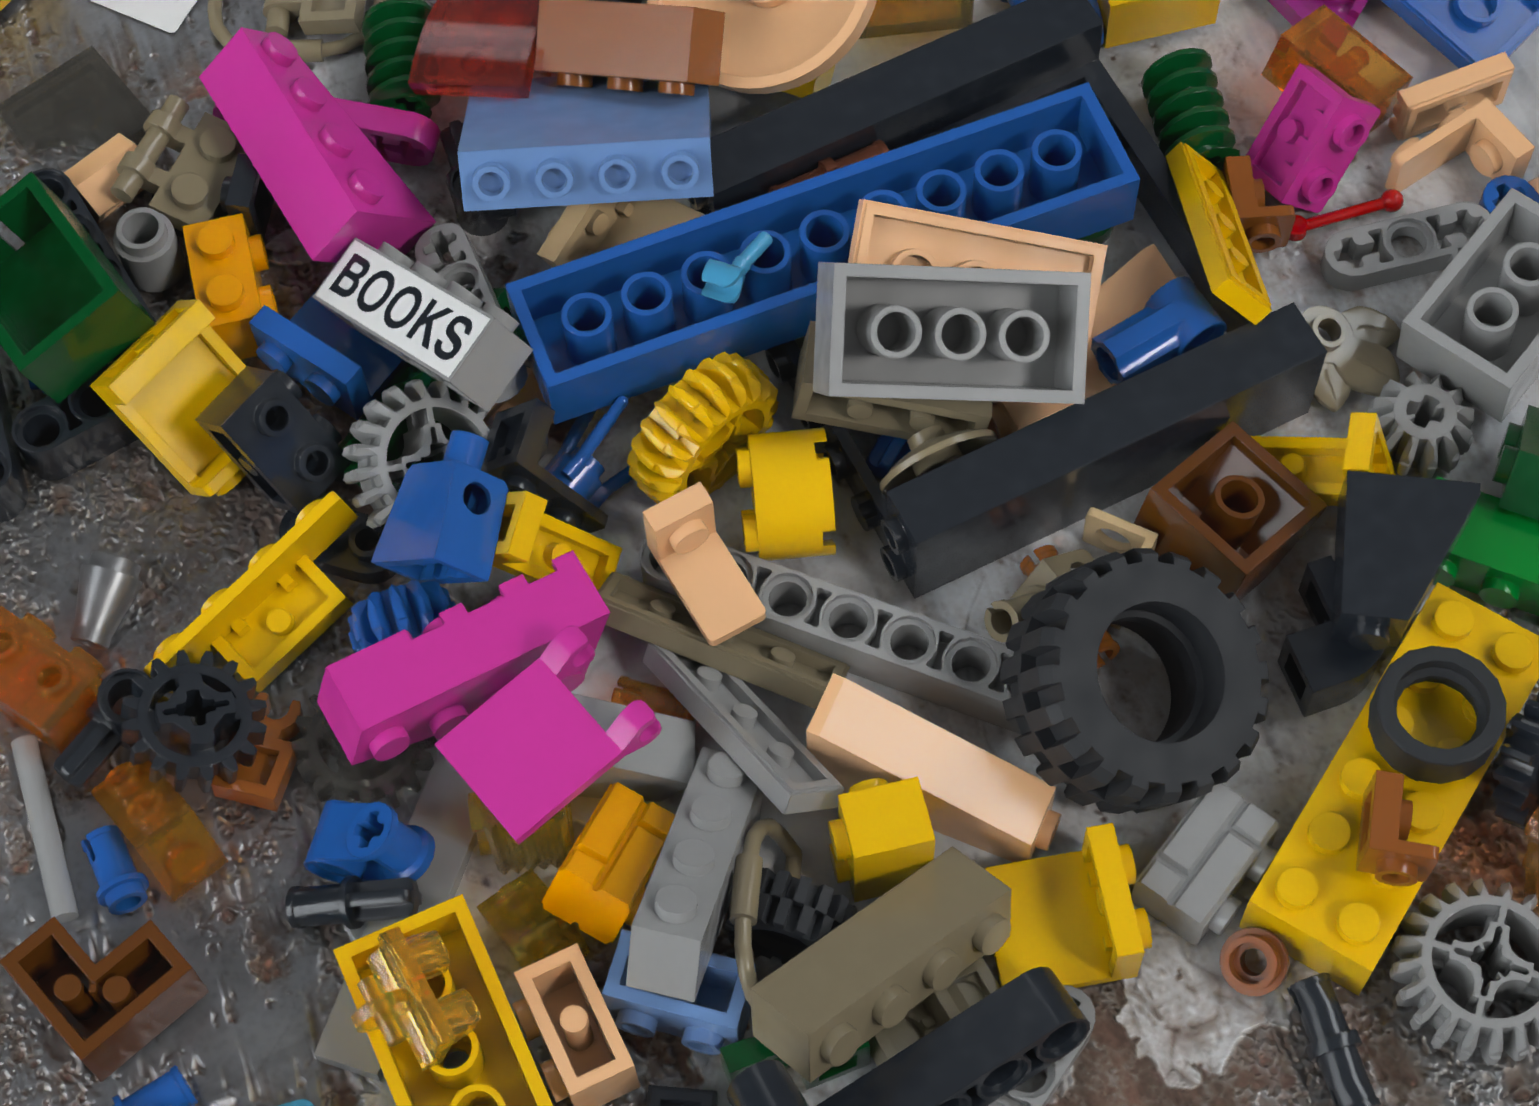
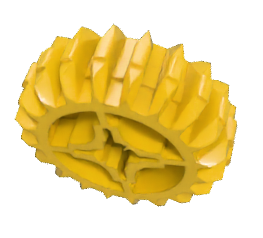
M726 352L715 355L713 359L708 357L702 360L695 370H686L683 378L674 386L669 385L665 396L660 401L654 402L655 408L647 418L641 421V431L632 438L630 445L632 450L627 458V464L630 466L628 474L637 482V487L658 504L698 482L702 483L710 495L736 475L735 447L748 446L747 434L765 433L770 429L774 421L772 416L778 409V389L769 381L770 379L764 371L751 360H745L738 353L729 355Z

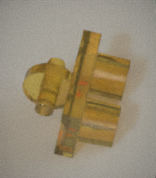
M399 926L380 933L377 938L381 946L366 961L373 975L362 979L357 984L366 1003L354 1012L351 1020L358 1033H367L380 1029L388 1047L396 1046L407 1039L424 1071L442 1063L452 1044L475 1030L481 1019V1013L470 992L464 988L436 999L427 980L446 973L450 965L448 950L438 931L433 930L405 938Z

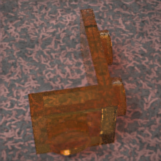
M149 760L134 766L131 762H125L112 769L105 780L92 789L91 794L175 902L229 861L193 809L178 792H175L174 787L165 776L156 783L149 780L152 765Z

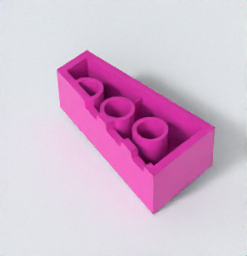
M241 27L199 76L312 261L337 263L355 237L377 250L385 241L406 255L419 238L436 223L430 213L301 59L295 46L283 35L277 32L267 33Z
M572 550L553 559L552 567L555 572L528 584L524 575L521 574L498 585L500 595L486 605L469 613L462 603L438 613L439 616L424 628L422 635L414 639L404 629L326 666L317 703L350 764L353 766L375 758L377 761H385L401 754L410 744L435 736L436 739H441L536 661L554 637L567 626L574 625L586 635L589 644L595 651L610 615V610L574 551ZM589 664L580 671L560 680L570 692L575 690L584 681Z

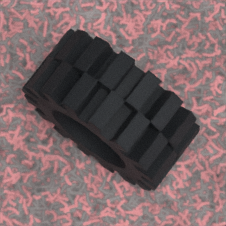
M762 868L757 923L752 926V949L761 950L759 955L769 959L772 956L782 959L781 963L785 964L854 916L858 909L855 905L849 904L850 900L843 894L833 895V888L825 884L821 886L812 884L813 879L801 875V878L798 879L792 877L789 871L779 869L778 873L775 874L769 868ZM729 911L724 927L725 930L730 931L729 935L734 939V925L729 920Z

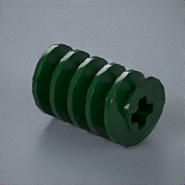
M386 0L372 5L365 12L362 22V33L364 36L363 50L366 57L364 64L367 75L366 89L369 96L367 103L415 112L430 119L432 115L431 108L440 102L442 90L438 83L440 70L438 64H436L439 54L435 45L437 33L433 26L435 13L433 7L425 1Z
M1198 48L1179 49L1166 54L1152 63L1145 71L1141 81L1143 95L1147 100L1149 116L1152 118L1154 133L1158 138L1159 149L1166 156L1180 142L1186 143L1222 171L1225 157L1240 156V150L1233 148L1236 143L1235 134L1228 127L1230 124L1228 111L1222 108L1224 99L1222 92L1217 89V75L1211 70L1213 66L1211 55L1204 49Z

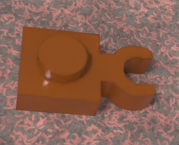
M260 692L255 699L266 700L267 708L264 719L259 722L266 725L267 729L263 745H254L258 750L255 763L252 767L237 763L238 773L234 783H227L218 774L214 776L211 786L216 797L277 812L299 757L297 744L288 740L294 738L300 732L304 723V716L300 701L293 700L289 706L288 713L280 719L267 717L271 710L269 694ZM237 731L232 732L228 744L235 737Z

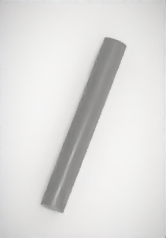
M32 735L21 736L11 742V748L51 918L55 916L63 924L79 917L78 908L38 741Z

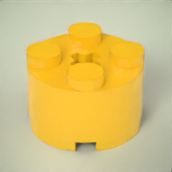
M824 427L747 434L748 446L735 447L738 485H740V488H751L753 509L741 510L743 541L746 553L758 552V558L767 561L836 555L835 542L832 539L823 540V532L836 531L829 457L824 458V453H815L814 443L827 442Z

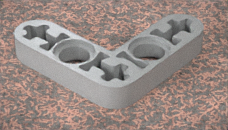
M1457 202L1339 231L1333 234L1326 243L1320 263L1321 274L1326 282L1336 289L1356 291L1446 269L1468 242L1464 233L1453 234L1455 226L1461 225L1463 230L1468 233L1476 232L1490 213L1479 204ZM1399 236L1412 237L1422 245L1423 253L1416 257L1401 256L1392 248L1391 241ZM1443 239L1441 248H1437V241ZM1374 244H1376L1377 252L1371 253ZM1348 253L1352 260L1361 259L1359 268H1352L1348 261H1338L1340 254Z

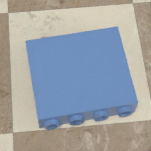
M558 76L472 81L457 151L464 211L714 197L709 85L695 84V95L683 96L658 93L659 82L644 81L643 92L607 89L608 78L593 77L592 88L557 85Z

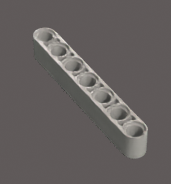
M645 538L639 551L643 583L678 596L665 573L655 570L659 564L648 548L647 539ZM727 547L766 610V618L753 627L846 663L847 666H850L848 673L1021 734L1016 719L1006 720L1002 701L1011 698V690L1009 684H1002L1000 682L1001 662L1014 655V651L1007 649L1005 644ZM785 603L797 604L803 608L800 613L790 617L780 616L773 611L776 607ZM851 624L861 628L863 633L857 637L843 638L836 635L833 631L840 625ZM909 645L921 649L924 655L918 659L905 660L896 656L894 651L901 646ZM973 667L982 671L986 677L980 681L967 682L958 678L954 672L960 668Z

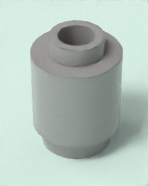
M147 207L132 209L119 219L114 232L113 242L122 265L135 287L146 292H161L176 285L185 273L186 257L171 221L165 215Z

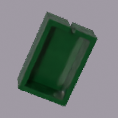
M31 171L0 196V221L25 243L17 250L0 235V345L19 372L59 404L156 323L69 206Z

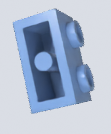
M622 929L602 992L603 999L612 1018L616 1019V1027L641 1037H654L656 1030L682 1037L681 1043L685 1047L708 1055H720L719 1048L743 1040L751 1014V1007L744 996L737 972L736 959L712 953L695 1002L626 986L631 931Z

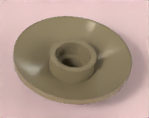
M941 425L927 427L908 439L907 443L911 451L889 470L880 482L879 489L882 495H886V491L998 440L995 432L990 429H967L945 434Z

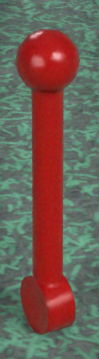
M1388 189L1378 199L1305 219L1300 215H1295L1296 218L1289 240L1300 241L1304 239L1309 230L1379 210H1385L1389 213L1396 212L1403 206V195L1396 189Z

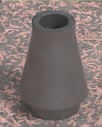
M91 552L88 564L80 565L75 624L70 638L72 641L90 648L108 650L112 636L143 585L138 580L141 570L139 564L111 553Z

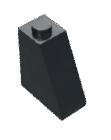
M1347 470L1337 501L1331 640L1349 642L1352 647L1366 651L1381 650L1388 646H1399L1466 528L1480 497L1481 483Z

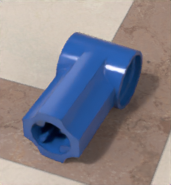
M1182 276L1160 287L1146 302L1143 310L1092 338L1091 350L1098 362L1099 370L1111 385L1113 383L1119 384L1224 335L1227 325L1191 279Z

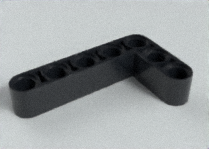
M42 168L33 171L46 186L69 206L153 321L156 322L69 177L64 172L54 168ZM131 345L59 404L50 396H46L18 413L13 421L12 436L30 470L37 477L48 481H57L69 477L139 439L113 410L106 415L94 417L101 410L110 407L90 387ZM57 437L49 445L39 447L46 439Z
M1049 967L1034 968L1019 975L816 1106H988L1077 1048L1087 1037L1090 1031V1022ZM765 1060L746 1068L735 1077L726 1092L731 1106H809L783 1063L778 1060Z

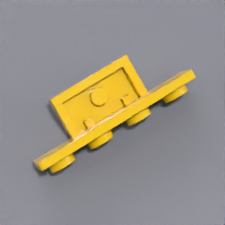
M334 491L329 492L323 499H317L309 503L298 514L295 525L280 540L264 546L252 557L248 570L229 588L218 590L206 600L201 608V614L181 633H175L160 643L153 654V660L158 658L168 668L176 666L178 651L185 650L190 663L200 664L205 651L213 652V656L219 652L228 663L232 660L238 663L237 672L243 679L254 677L257 681L256 691L258 693L262 692L353 605L313 561L357 520L358 516ZM151 660L143 669V671L150 678L151 664L153 660Z

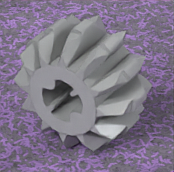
M1415 371L1406 376L1403 385L1390 379L1383 386L1380 397H1375V400L1370 402L1367 413H1377L1391 460L1398 463V475H1406L1410 468H1416L1422 478L1433 477L1436 468L1449 473L1457 466L1460 455H1463L1464 452L1467 453L1474 439L1473 431L1470 430L1475 420L1474 409L1460 406L1464 398L1462 388L1447 392L1441 389L1443 384L1440 374L1432 378L1429 384L1422 383Z

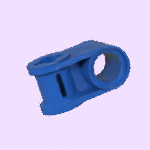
M328 800L324 804L303 865L311 873L336 883H341L346 876L353 875L358 876L362 881L411 877L417 880L429 868L434 858L436 846L434 837L429 831L423 827L402 823L398 820V814L386 803L379 801L373 803H351L342 800Z

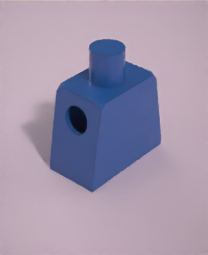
M453 430L443 461L411 465L405 474L371 563L409 579L419 581V583L429 580L439 582V584L489 581L508 487L504 480L481 471L489 446L488 440L471 432Z

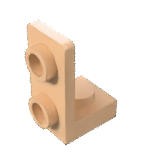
M1485 98L1468 110L1464 108L1454 110L1442 120L1435 131L1421 140L1418 137H1412L1401 144L1390 158L1391 168L1385 188L1387 190L1396 189L1401 192L1464 151L1469 155L1476 170L1492 180L1503 175L1516 176L1523 179L1535 146L1488 98Z
M701 482L643 511L647 546L710 646H717L766 618L765 607L716 531L714 504Z

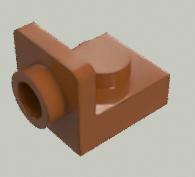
M1250 155L1225 157L1222 172L1252 252L1264 253L1278 247H1285L1288 244L1296 218L1294 206H1265L1264 184L1262 179L1253 178Z
M1376 770L1363 794L1356 871L1375 874L1376 880L1392 886H1411L1416 884L1417 881L1425 882L1438 863L1439 847L1407 841L1412 823L1413 802L1402 799L1404 774Z

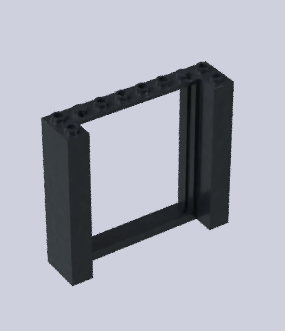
M1088 0L1023 1L711 137V162L714 197L687 198L690 202V208L706 215L767 194L770 187L778 186L817 169L818 161L827 157H831L835 161L872 145L877 140H882L889 151L1089 82L1140 177L1137 198L1196 287L1227 325L1226 334L1085 399L1084 404H1073L888 490L886 495H882L879 483L846 428L800 420L805 429L824 427L827 442H824L825 446L822 447V453H824V458L829 457L831 475L836 481L845 478L854 494L851 497V505L860 525L865 531L875 530L884 546L880 548V554L889 575L896 583L904 580L914 599L1085 519L1090 507L1104 510L1154 486L1232 421L1250 436H1260L1308 413L1327 354V350L1294 302L1269 313L1257 325H1254L1211 292L1167 160L1099 60L1104 23ZM795 340L765 350L770 369L779 383L788 381L795 392L798 358L801 350Z

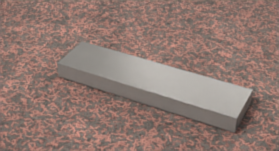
M648 642L642 662L783 815L838 807V795L843 794L844 791L841 783L741 679Z

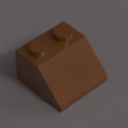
M1232 421L1150 488L1133 524L1158 533L1155 552L1158 555L1170 551L1185 556L1191 561L1189 569L1191 571L1204 566L1220 578L1221 583L1217 588L1224 595L1234 592L1238 599L1241 600L1272 572L1322 515L1328 504Z

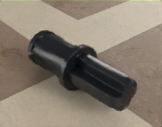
M353 875L346 876L339 884L308 887L292 886L286 895L285 909L288 922L292 928L303 929L307 926L344 923L348 929L352 930L361 928L366 921L400 919L417 914L419 905L422 904V894L419 892L417 881L411 877L362 881L358 876Z

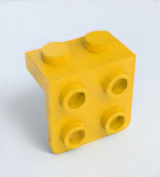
M1113 823L1086 827L1082 850L985 868L986 871L1011 888L1010 937L1007 938L1004 945L997 952L993 953L1001 987L1019 975L1038 967H1049L1063 985H1070L1075 988L1138 976L1145 953L1144 949L1152 948V934L1145 908L1134 909L1129 889L1130 884H1136L1134 858L1128 843L1118 844Z

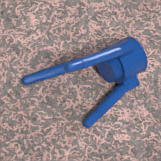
M619 396L580 447H577L597 410L578 416L557 454L544 468L598 508L612 493L633 480L628 474L630 468L628 465L602 483L599 478L605 472V469L592 456L596 448L614 426L618 417L627 407L628 398L626 396Z

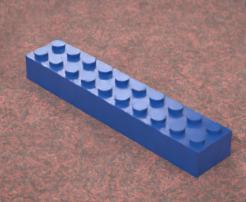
M1089 82L521 278L505 284L511 317L519 323L515 329L518 337L533 349L527 359L546 405L555 411L553 417L555 425L612 405L619 396L631 398L679 381L683 378L686 370H695L702 360L708 357L713 359L715 355L726 352L729 355L738 353L744 358L806 336L810 321H816L818 262L848 263L859 199L1066 238L1080 239L1133 220L1140 177ZM765 231L770 234L773 243L752 264L750 270L745 274L741 294L735 303H724L701 295L706 285V282L702 280V273L710 258L732 264L735 257L739 256L760 232Z

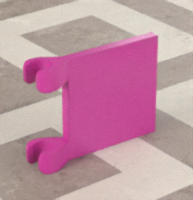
M574 625L567 626L561 630L536 661L434 744L518 845L624 756L652 742L662 729L653 710L644 701L635 700L623 709L605 732L560 681L586 667L595 657L594 648L589 644L588 638Z

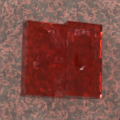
M437 0L427 17L412 62L408 84L416 95L529 98L535 66L540 0Z

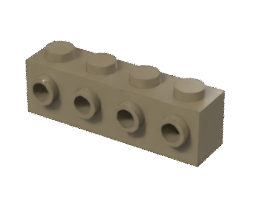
M950 847L752 986L750 993L753 1036L809 1083L831 1067L843 1065L869 1039L884 1028L889 1029L899 1024L910 1009L933 992L943 991L955 981L959 973L982 956L991 955L1004 945L1007 938L1010 937L1011 888L955 847Z

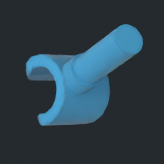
M765 231L760 232L744 251L735 257L732 264L710 258L702 273V280L706 282V285L701 295L724 303H735L741 294L745 274L750 270L752 264L773 243L770 234Z

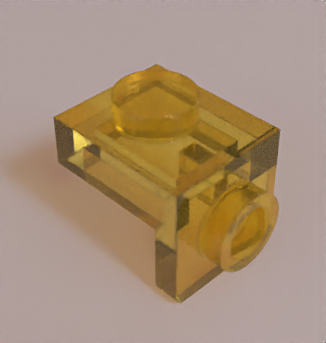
M532 868L515 880L502 886L498 892L476 906L485 923L515 958L521 969L576 943L583 956L586 957L590 950L574 922L569 924L543 909L541 901L548 887Z

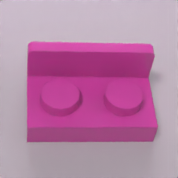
M1299 63L1246 154L1250 155L1253 178L1262 179L1264 189L1279 202L1314 213L1321 212L1327 201L1335 193L1339 181L1359 148L1368 138L1371 128L1380 115V109L1370 102L1352 97L1316 68Z

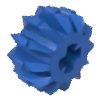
M411 580L405 585L399 586L391 584L386 590L371 592L368 599L358 601L351 608L352 614L348 617L351 630L348 634L353 651L356 653L404 629L414 639L422 635L424 628L439 616L438 613L455 606L456 603L451 601L447 588L441 587L439 582L430 580L423 583Z

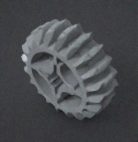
M420 379L407 382L404 392L397 386H392L382 392L383 403L377 400L368 402L363 407V412L368 421L358 420L352 423L349 429L351 434L362 444L349 445L344 448L342 453L348 460L358 462V468L345 473L343 481L348 484L360 482L363 493L355 495L351 505L359 508L370 504L374 509L368 516L366 526L373 529L386 523L398 494L392 482L402 484L408 470L406 466L421 461L423 457H425L424 460L431 457L434 462L443 461L449 441L445 438L441 423L451 431H467L487 440L492 425L487 427L483 421L488 414L487 411L477 405L468 408L469 400L456 392L449 395L448 387L437 380L430 383L428 389ZM406 418L408 432L403 434L404 449L398 459L387 461V449L390 438L396 427Z
M1482 877L1472 881L1467 895L1455 881L1445 886L1442 891V900L1431 893L1427 894L1418 905L1421 914L1409 912L1401 924L1406 935L1397 936L1391 947L1392 953L1402 960L1393 963L1389 970L1390 979L1407 984L1399 990L1395 997L1397 1006L1410 1007L1417 1005L1418 1011L1409 1022L1411 1030L1423 1029L1428 1024L1433 1026L1437 1030L1431 1040L1433 1049H1441L1448 1039L1458 1042L1456 1054L1459 1062L1467 1061L1476 1047H1480L1482 1058L1487 1066L1497 1064L1501 1059L1503 1049L1515 1062L1521 1061L1527 1056L1529 1044L1539 1049V917L1532 912L1537 906L1538 900L1536 894L1527 895L1521 904L1511 900L1513 891L1510 881L1502 883L1494 896L1489 895ZM1464 926L1484 927L1483 933L1474 942H1462L1454 939L1451 945L1435 940L1440 935L1455 928ZM1509 938L1523 950L1530 962L1519 958L1512 951ZM1488 949L1486 965H1488L1487 972L1488 976L1493 980L1489 982L1481 994L1484 978L1481 977V966L1477 962L1481 960ZM1437 979L1451 984L1457 990L1461 999L1460 1006L1444 992ZM1519 997L1534 1002L1530 1009L1516 1016L1508 1018L1485 1017L1487 1009L1495 1000H1507L1515 1003Z

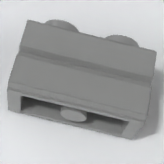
M1223 783L1214 785L1212 792L1198 797L1138 877L1131 896L1134 904L1140 908L1144 907L1148 914L1158 921L1165 922L1168 928L1192 945H1199L1209 930L1221 936L1243 904V902L1234 897L1247 878L1259 884L1279 851L1272 844L1280 825L1276 819L1254 804L1246 803L1242 796Z

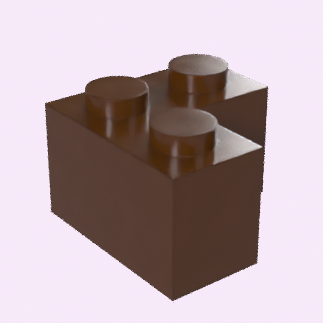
M55 916L0 960V964L100 1082H103L209 993L191 965L151 919L97 964H94Z

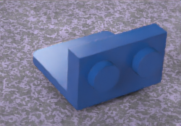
M313 295L290 321L264 305L249 322L258 346L256 354L272 371L278 369L305 386L319 401L328 406H336L356 420L363 415V407L381 394L406 363L405 360L350 327L315 300Z

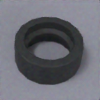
M1428 646L1408 651L1388 666L1370 702L1368 728L1376 750L1393 769L1415 781L1443 784L1465 779L1485 764L1505 728L1507 702L1498 679L1480 660L1459 649ZM1427 681L1442 683L1460 692L1473 706L1477 716L1476 730L1471 739L1462 746L1452 749L1430 747L1414 739L1400 724L1397 717V701L1403 690L1412 684Z

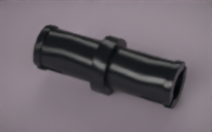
M1317 974L1290 985L1291 987L1287 988L1288 993L1293 998L1310 1045L1305 1048L1307 1056L1311 1063L1318 1062L1334 1105L1380 1106L1381 1102L1375 1095L1357 1047L1362 1045V1040L1358 1030H1350L1332 987L1330 974Z

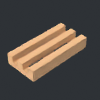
M1502 52L1400 90L1396 97L1399 103L1394 105L1392 111L1395 117L1390 118L1388 126L1396 139L1403 141L1437 128L1447 115L1458 108L1468 110L1485 98H1488L1495 106L1502 104L1515 67L1507 54Z

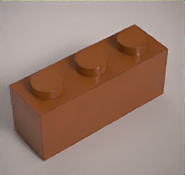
M540 0L534 70L558 73L557 85L592 88L593 77L608 78L607 89L643 92L644 81L659 82L658 93L694 96L695 84L719 86L725 12L688 6L591 0Z

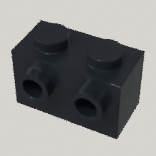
M246 366L195 420L274 507L299 514L305 506L317 500L352 461L342 455L343 450L338 446V443L342 440L339 432L322 416L309 413L299 401L303 396L301 389L288 375L278 369L268 371Z

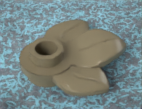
M1313 306L1302 313L1327 350L1313 396L1331 412H1337L1346 402L1351 390L1380 397L1383 386L1390 379L1400 383L1399 367L1394 356L1387 348L1400 337L1401 330L1387 315L1363 306H1356L1342 313L1328 306ZM1318 327L1328 333L1331 341L1321 337Z

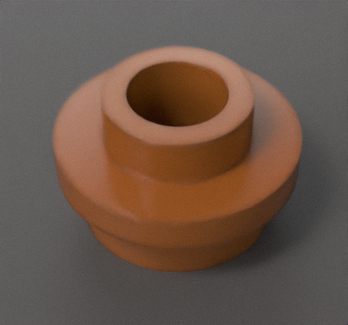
M1247 927L1236 931L1228 937L1220 952V969L1224 979L1234 990L1244 995L1262 996L1274 991L1283 983L1289 970V955L1284 943L1276 934L1265 928ZM1250 948L1259 949L1266 957L1267 965L1262 973L1252 972L1245 964V954Z

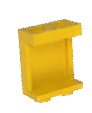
M199 299L178 300L155 322L154 326L133 343L90 387L191 495L211 497L216 494L217 496H222L233 489L243 479L245 474L195 419L237 377L246 365L211 328L209 324L215 317Z

